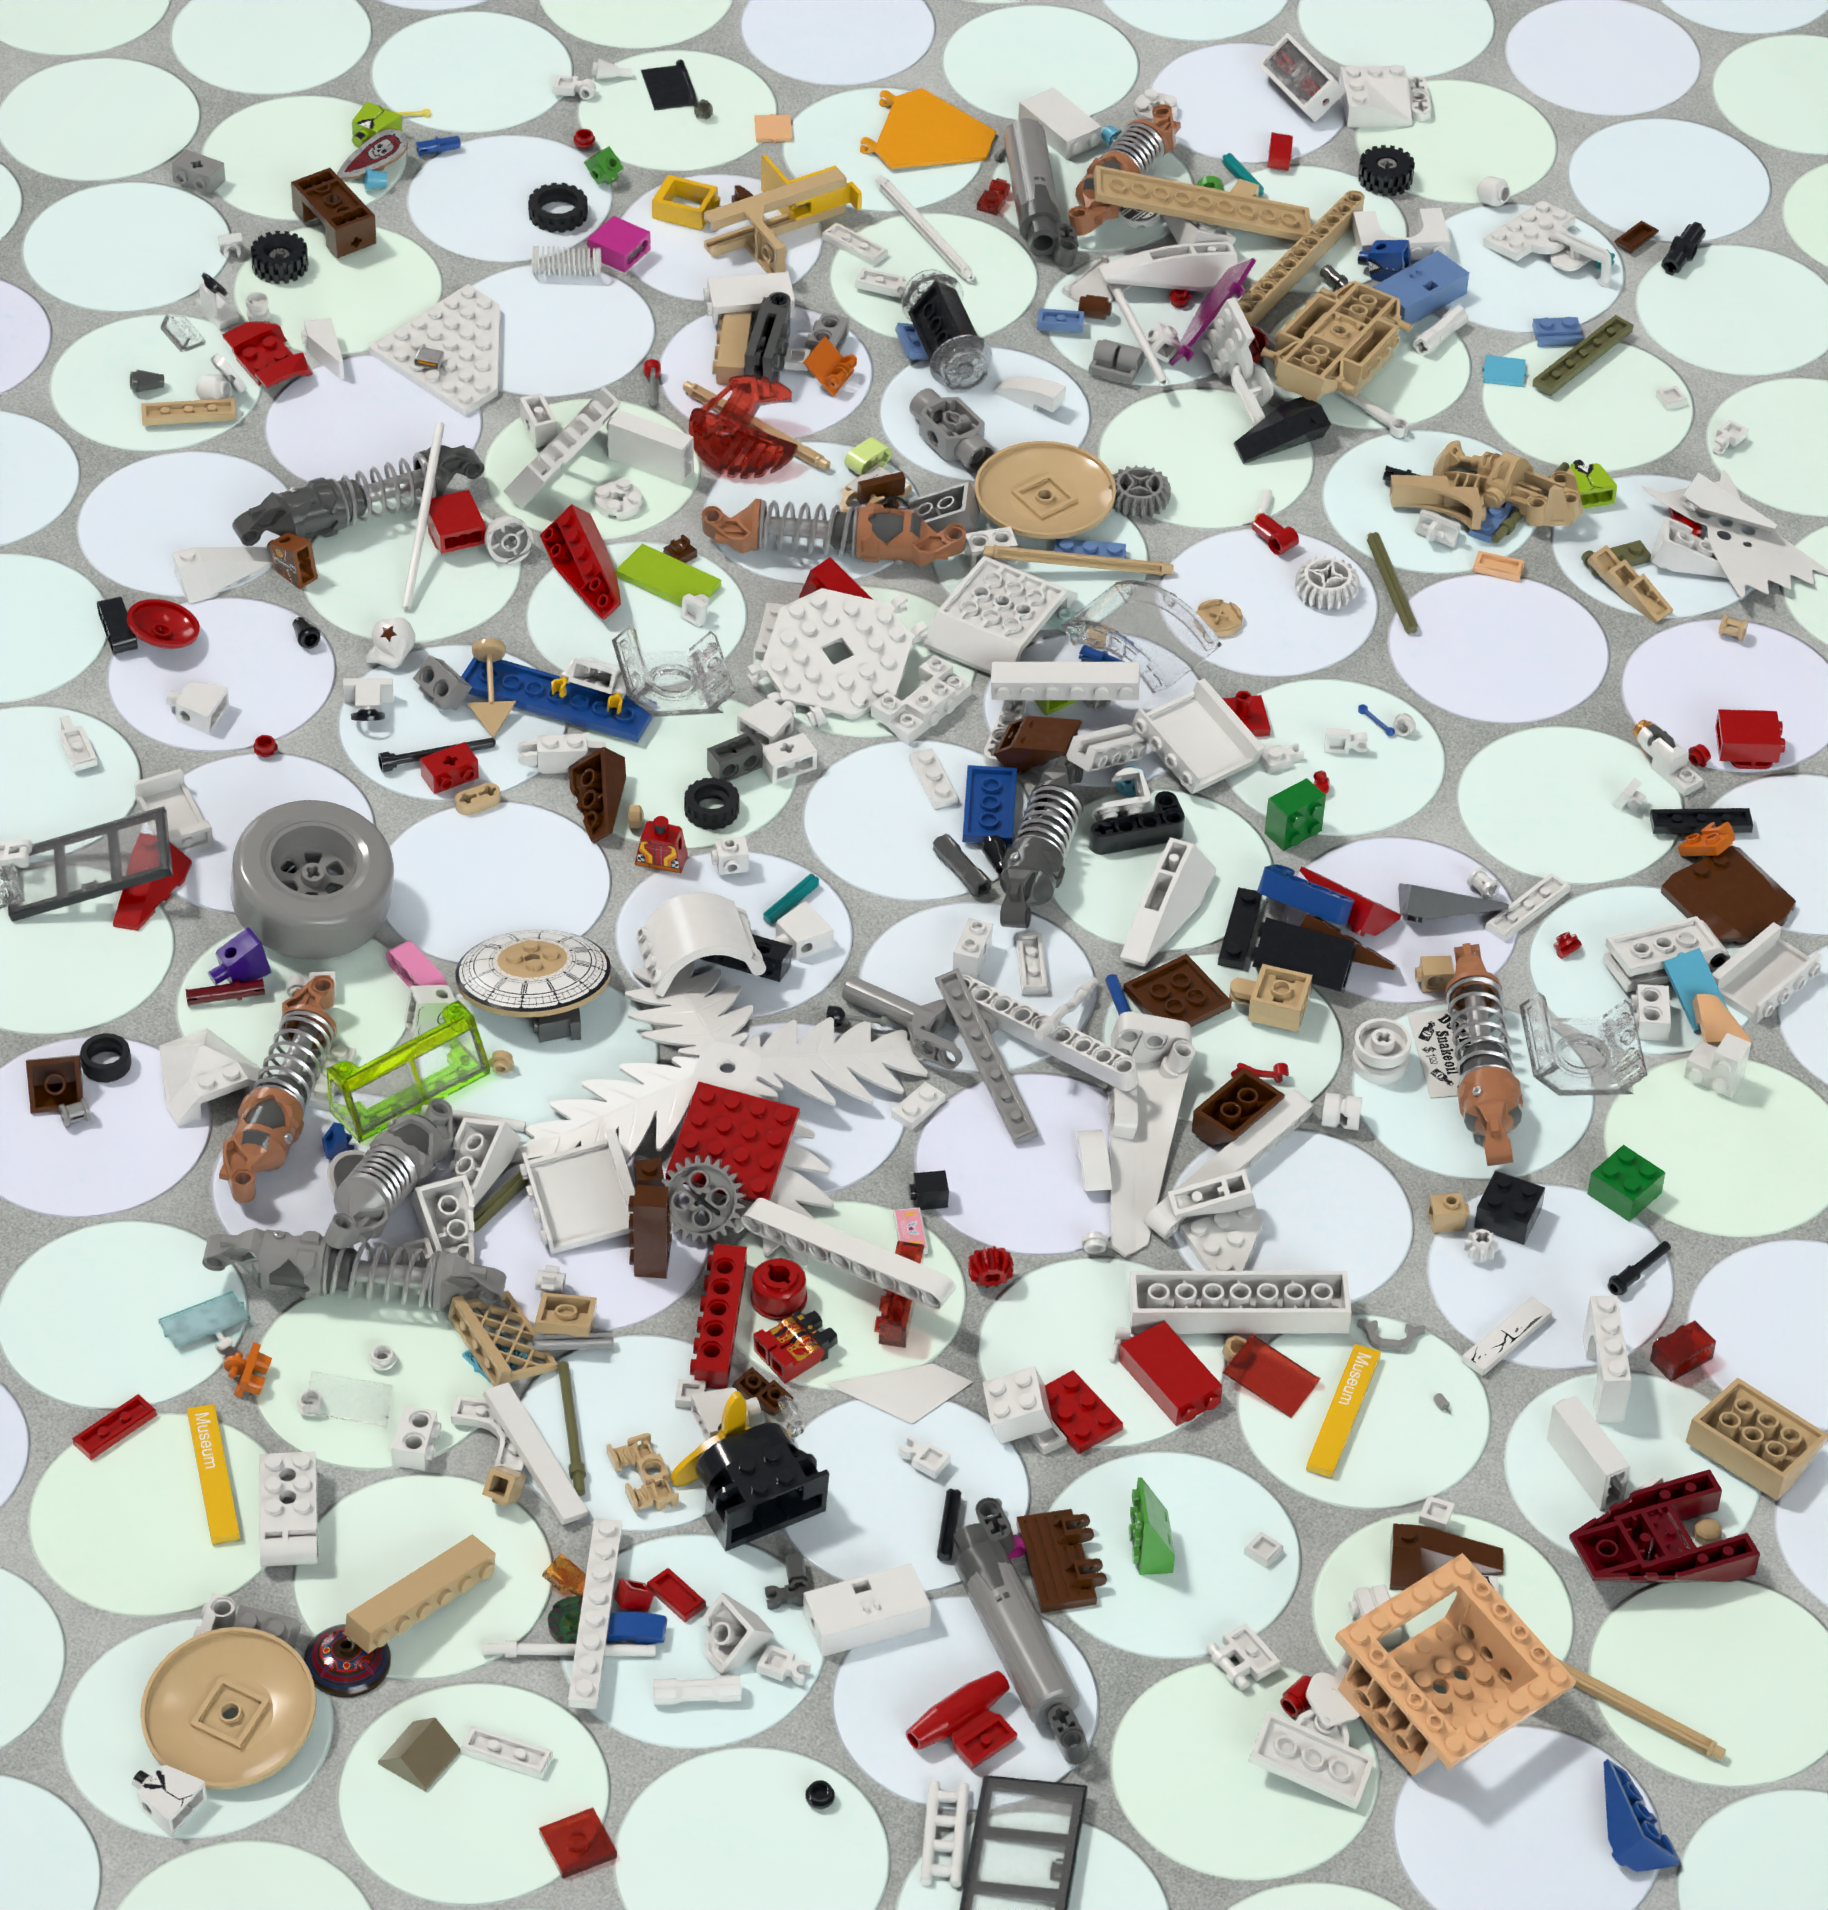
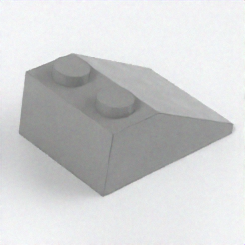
M969 481L906 501L910 510H915L921 519L937 533L954 523L962 525L966 533L977 532L980 508L976 501L975 491Z

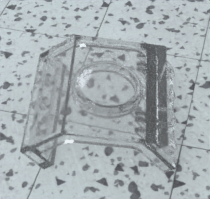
M630 625L612 640L628 697L653 717L724 713L721 704L728 701L735 693L717 635L712 631H709L691 648L685 651L642 652L636 630Z
M1537 992L1519 1005L1533 1077L1558 1096L1634 1094L1632 1086L1647 1076L1632 1004L1626 999L1602 1016L1596 1018H1552L1549 1016L1546 997L1540 992Z

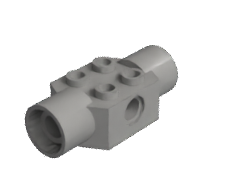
M930 388L921 390L913 397L909 410L919 421V435L945 460H960L971 472H978L982 464L995 454L994 448L984 439L985 422L959 397L941 398Z

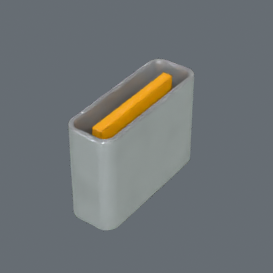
M420 347L414 358V364L438 370L445 354L440 350Z

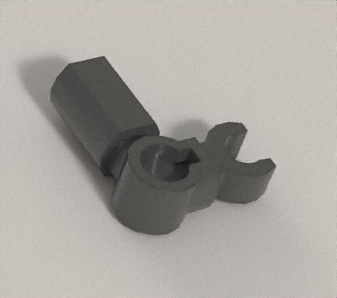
M800 1552L787 1554L785 1557L789 1585H784L783 1588L774 1585L764 1588L766 1597H775L766 1600L768 1609H777L782 1604L803 1607V1593L810 1591V1585L807 1582L804 1556Z

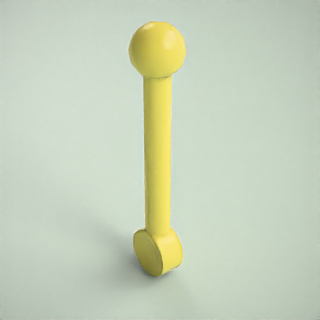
M428 108L422 111L395 112L402 116H431V110Z

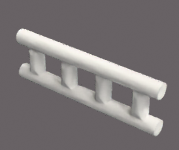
M931 1780L928 1784L920 1883L922 1885H930L932 1883V1876L950 1877V1886L958 1888L962 1884L970 1788L968 1783H959L957 1792L940 1790V1782L936 1780ZM939 1802L956 1803L955 1816L938 1815ZM936 1827L954 1828L953 1841L937 1840ZM934 1851L952 1852L951 1865L933 1864Z

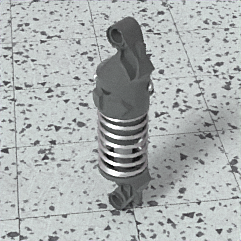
M1060 756L1059 759L1054 761V766L1043 771L1039 784L1031 792L1027 809L1024 811V817L1015 836V841L1011 847H1008L1002 859L1001 867L1003 870L1000 876V885L1006 894L1000 911V924L1002 927L1028 928L1031 922L1030 906H1038L1048 902L1053 896L1055 888H1058L1062 883L1065 875V867L1063 865L1066 860V854L1069 852V846L1072 843V838L1078 827V821L1084 810V800L1081 794L1071 786V784L1081 783L1084 769L1069 761L1067 756Z

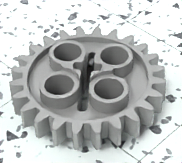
M700 1155L695 1157V1163L689 1157L685 1158V1167L679 1162L676 1163L677 1172L668 1170L667 1173L671 1179H663L661 1181L669 1187L670 1222L675 1224L673 1233L683 1230L682 1239H686L689 1234H692V1242H697L699 1236H701L703 1242L706 1243L711 1234L714 1240H718V1231L723 1235H728L726 1226L735 1228L737 1225L732 1219H740L742 1217L737 1212V1209L745 1208L746 1205L740 1203L739 1198L745 1197L746 1194L739 1193L738 1189L744 1184L735 1183L734 1180L739 1174L734 1173L730 1175L728 1173L731 1165L722 1168V1159H718L712 1164V1157L710 1155L706 1157L705 1162H702ZM698 1172L706 1176L707 1180L704 1187H698L694 1182V1176ZM685 1182L689 1184L699 1195L705 1193L707 1195L705 1200L717 1208L721 1214L717 1215L706 1203L699 1205L697 1203L699 1197L687 1190L683 1184ZM717 1190H723L727 1195V1201L723 1205L715 1201L714 1196ZM680 1193H684L689 1197V1205L686 1208L680 1207L677 1203V1197ZM701 1210L706 1211L710 1216V1221L707 1225L700 1224L697 1219L698 1213Z

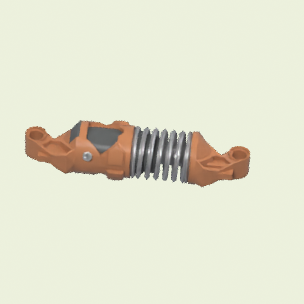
M1166 104L1155 106L1152 110L1154 123L1145 119H1135L1129 122L1100 158H1095L1090 164L1087 174L1076 187L1075 196L1079 206L1071 208L1068 212L1070 225L1075 228L1077 236H1083L1092 232L1106 220L1119 218V211L1122 206L1095 201L1093 171L1096 165L1149 175L1163 156L1174 150L1176 143L1175 135L1181 128V122L1173 121L1171 106Z

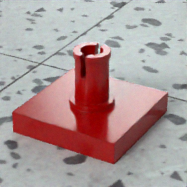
M1239 691L1236 697L1222 698L1255 737L1270 736L1271 728L1262 695L1251 696L1248 691Z

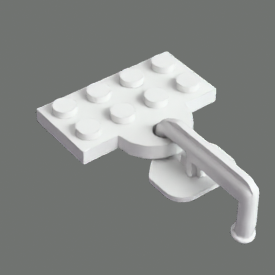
M1541 200L1483 238V246L1515 261L1520 260L1531 252L1550 254L1551 264L1563 271H1575L1591 260H1595L1601 263V277H1599L1598 283L1603 287L1611 285L1610 253L1600 246L1569 233L1567 228L1575 224L1576 216L1548 202Z
M1233 297L1226 300L1200 341L1203 351L1207 353L1211 361L1213 371L1218 374L1220 380L1231 375L1232 386L1254 427L1265 418L1261 408L1266 406L1273 396L1274 390L1266 370L1253 362L1249 345L1255 338V335L1236 298Z
M1345 1652L1335 1676L1328 1673H1317L1312 1677L1306 1691V1698L1312 1710H1307L1300 1714L1295 1722L1267 1711L1248 1762L1356 1809L1375 1758L1349 1746L1350 1736L1344 1723L1357 1720L1360 1715L1338 1690L1353 1661L1348 1653Z

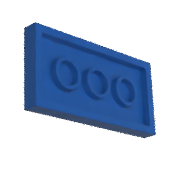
M967 766L962 842L982 843L987 837L998 835L1001 839L1005 840L1006 845L1013 844L1017 768Z

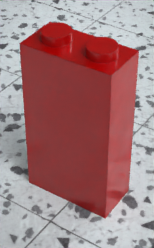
M1165 1321L1120 1343L1119 1362L1175 1426L1185 1421L1189 1422L1197 1415L1207 1410H1212L1221 1403L1223 1385Z

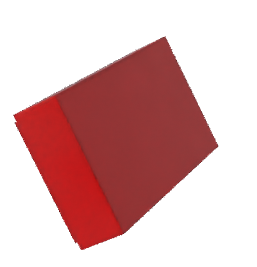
M666 1568L647 1582V1586L654 1596L684 1623L706 1608V1601L670 1568Z

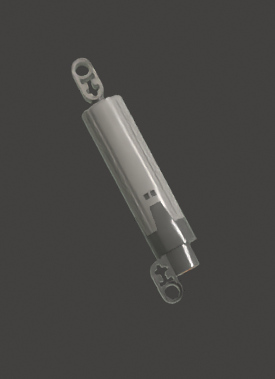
M990 1497L983 1498L976 1504L975 1508L979 1523L967 1525L953 1535L957 1551L960 1555L956 1561L955 1570L1030 1720L1038 1725L1050 1724L1052 1735L1064 1759L1070 1764H1081L1088 1758L1089 1749L1084 1731L1073 1712L1079 1704L1080 1695L1008 1555L1015 1548V1540L1010 1522L996 1499ZM1063 1723L1068 1726L1065 1730L1062 1725Z

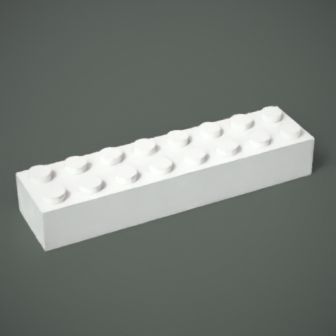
M1130 1271L1128 1296L1131 1334H1140L1164 1321L1176 1334L1349 1333L1352 1311L1347 1271Z

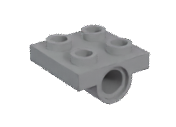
M1106 339L1098 340L1094 348L1093 360L1089 365L1088 373L1132 385L1146 357L1141 348Z

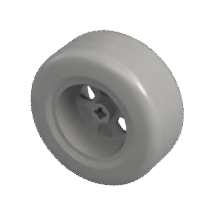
M300 800L275 806L251 821L240 835L236 844L230 884V896L234 912L244 929L249 927L262 942V945L277 953L307 960L329 959L350 953L372 939L386 919L390 907L394 879L392 853L386 839L378 828L364 816L350 808L320 800ZM292 866L299 868L295 873L283 871ZM329 868L339 875L331 876L326 869ZM293 883L298 890L294 891L285 884ZM329 886L342 888L330 894L326 892Z

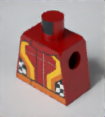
M657 816L653 821L646 822L641 835L635 865L682 873L688 857L682 828L669 824V820L665 816Z

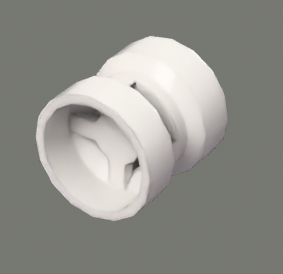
M252 292L247 295V319L250 322L269 320V299L265 293Z

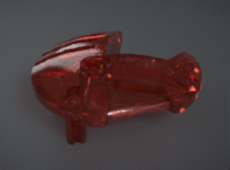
M755 375L731 377L728 381L729 385L719 394L712 397L701 408L692 410L689 418V435L694 437V452L708 468L721 475L728 471L727 477L735 478L741 473L740 479H748L755 473L754 478H760L771 467L770 474L787 465L793 459L798 449V445L748 427L760 406L792 402V391L774 380V384L770 383L768 377L761 376V380L756 379ZM732 391L719 414L709 412L718 404L719 400Z

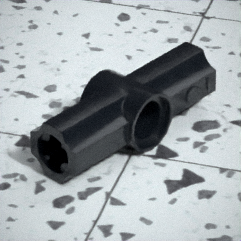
M1694 221V223L1688 224L1680 236L1676 235L1674 237L1670 250L1661 264L1666 274L1673 276L1675 273H1679L1687 261L1691 262L1693 260L1698 245L1706 234V230L1702 227L1701 223Z

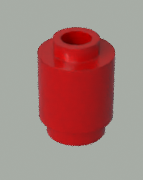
M1307 1675L1301 1676L1283 1693L1280 1704L1288 1715L1297 1717L1311 1708L1306 1698V1691L1312 1677Z

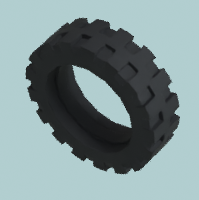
M556 182L551 183V185H542L540 189L536 188L533 194L529 196V219L532 220L534 226H539V229L543 231L545 229L551 233L555 231L564 233L565 230L573 231L575 227L582 226L583 221L587 220V196L584 195L583 190H578L575 185L569 186L568 183L557 184ZM551 202H565L575 207L571 211L557 214L542 209L544 205Z

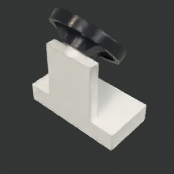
M203 272L201 277L204 283L199 284L200 298L195 300L196 308L219 331L239 323V315L217 294L221 293L226 297L228 291L210 275Z
M343 678L344 703H355V709H360L356 713H351V720L377 721L385 719V713L378 712L376 709H380V702H394L393 678Z

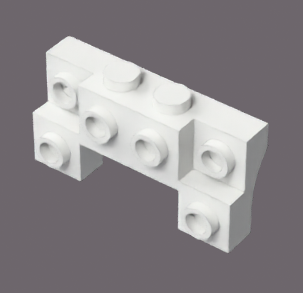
M933 655L919 666V678L926 683L903 701L886 692L871 704V716L885 724L900 741L907 745L930 727L935 726L940 719L951 713L955 707L971 695L972 684L954 674L953 665L937 655Z

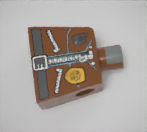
M285 533L277 539L268 542L266 549L272 555L275 571L298 589L318 579L310 540L291 533Z

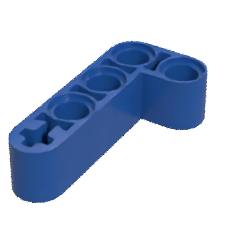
M1278 864L1264 867L1257 889L1258 893L1332 923L1347 925L1354 899L1294 876L1295 871L1289 867Z

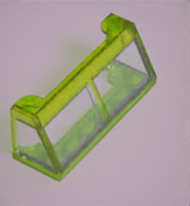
M459 1000L447 1005L443 1009L442 1018L445 1021L444 1023L370 1062L357 1067L352 1062L342 1061L326 1069L330 1113L344 1125V1128L358 1143L389 1128L386 1124L393 1118L396 1120L397 1117L404 1114H415L421 1111L423 1104L429 1105L432 1099H444L490 1074L489 1061L474 1015Z

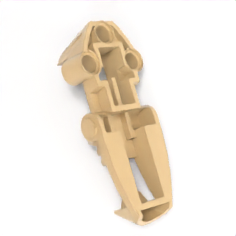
M1459 440L1447 444L1433 464V476H1447L1449 485H1453V487H1478L1479 495L1484 498L1483 507L1488 509L1489 507L1499 509L1505 502H1511L1512 506L1519 508L1521 515L1526 516V523L1530 526L1572 525L1584 511L1576 477L1571 468L1567 472L1556 471L1548 478L1534 473L1532 465L1525 458L1508 452L1500 455L1486 451L1482 456H1465ZM1458 466H1461L1469 470L1475 471L1478 474L1457 472L1454 470Z

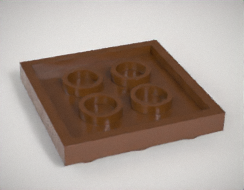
M1187 954L1124 983L1123 991L1145 1014L1184 1021L1190 1024L1191 1027L1230 1009L1232 1005L1230 998Z

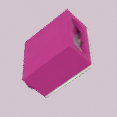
M613 216L603 223L594 234L588 237L587 246L590 248V259L592 260L593 248H595V253L596 248H601V264L626 274L651 251V232Z

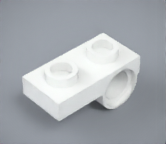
M212 1593L209 1603H204L201 1613L202 1623L201 1626H196L193 1637L208 1631L233 1627L236 1619L234 1600L228 1596H223V1594Z

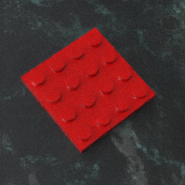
M698 1081L667 1171L673 1170L677 1172L675 1164L678 1162L685 1167V1158L689 1157L695 1163V1157L700 1155L702 1162H705L706 1157L710 1155L712 1157V1164L718 1159H722V1168L731 1165L728 1173L730 1175L734 1173L739 1174L734 1181L735 1183L744 1184L738 1189V1192L746 1194L745 1197L739 1199L753 1203L757 1198H764L770 1201L800 1115V1108ZM666 1171L665 1177L666 1179L670 1180L671 1177ZM698 1172L694 1176V1182L698 1187H704L707 1180L706 1176ZM723 1190L716 1191V1193L726 1195V1193Z

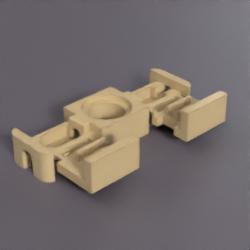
M650 1433L628 1438L627 1445L613 1449L611 1444L606 1445L607 1455L615 1472L623 1470L624 1466L630 1464L633 1467L636 1463V1469L643 1485L640 1489L635 1487L633 1490L629 1483L625 1484V1494L633 1511L653 1506L654 1501L655 1509L658 1511L665 1509L668 1504L671 1507L679 1504V1493L673 1494L668 1484L670 1483V1473L660 1453L655 1455L650 1446ZM654 1467L658 1468L661 1472L657 1475H649L645 1471Z

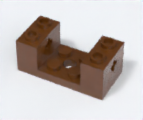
M330 167L291 182L293 211L303 222L318 217L325 225L326 247L337 259L377 244L374 213Z

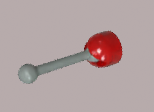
M649 359L643 363V373L646 378H650V399L648 404L651 407H655L658 403L655 398V379L661 374V363L658 360Z

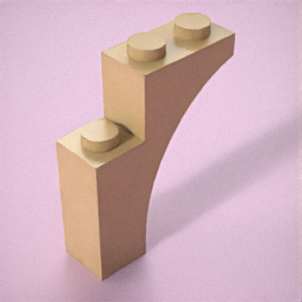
M1391 475L1389 494L1391 507H1412L1440 512L1460 520L1471 530H1481V521L1486 520V507H1483L1484 498L1479 495L1478 487H1453V485H1449L1447 476Z

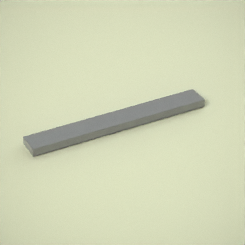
M959 968L935 977V982L1014 1145L1039 1136L1038 1130Z

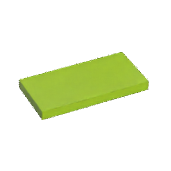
M643 543L615 570L618 578L681 607L683 596L688 593L693 596L703 594L710 598L721 587V579Z

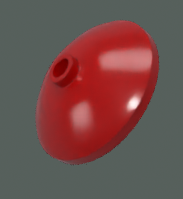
M161 599L142 600L132 605L127 614V624L133 634L141 641L157 648H183L192 644L199 635L200 625L197 618L188 609L174 602Z

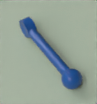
M1359 705L1358 712L1372 719L1385 730L1387 736L1391 737L1395 734L1394 728L1386 726L1369 712L1367 705Z

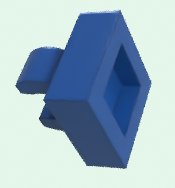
M334 1122L322 1138L326 1159L333 1160L339 1153L355 1149L354 1145L349 1144L353 1138L352 1135L345 1133L344 1125Z

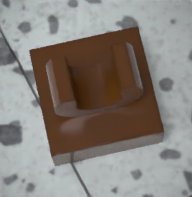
M684 534L681 535L680 539L676 541L673 539L669 545L663 547L664 554L684 563L697 557V549L690 544V539Z

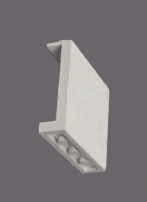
M1205 678L1197 681L1192 692L1147 713L1142 708H1139L1132 722L1135 730L1146 740L1151 749L1158 754L1165 765L1176 775L1181 784L1191 794L1258 763L1265 749Z
M615 1128L605 1130L606 1140L528 1160L526 1152L522 1153L523 1164L519 1165L522 1179H528L530 1185L526 1186L527 1195L530 1202L535 1201L536 1208H532L536 1224H542L543 1229L539 1230L543 1246L548 1245L551 1255L629 1234L630 1231H633L629 1230V1216L633 1212H628L629 1196H634L635 1190Z

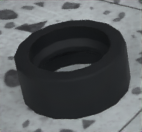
M102 1033L87 1039L81 1046V1067L83 1073L91 1080L103 1083L117 1081L130 1070L132 1063L128 1042L121 1036ZM102 1052H114L121 1056L118 1060L109 1064H97L91 1061L93 1056Z

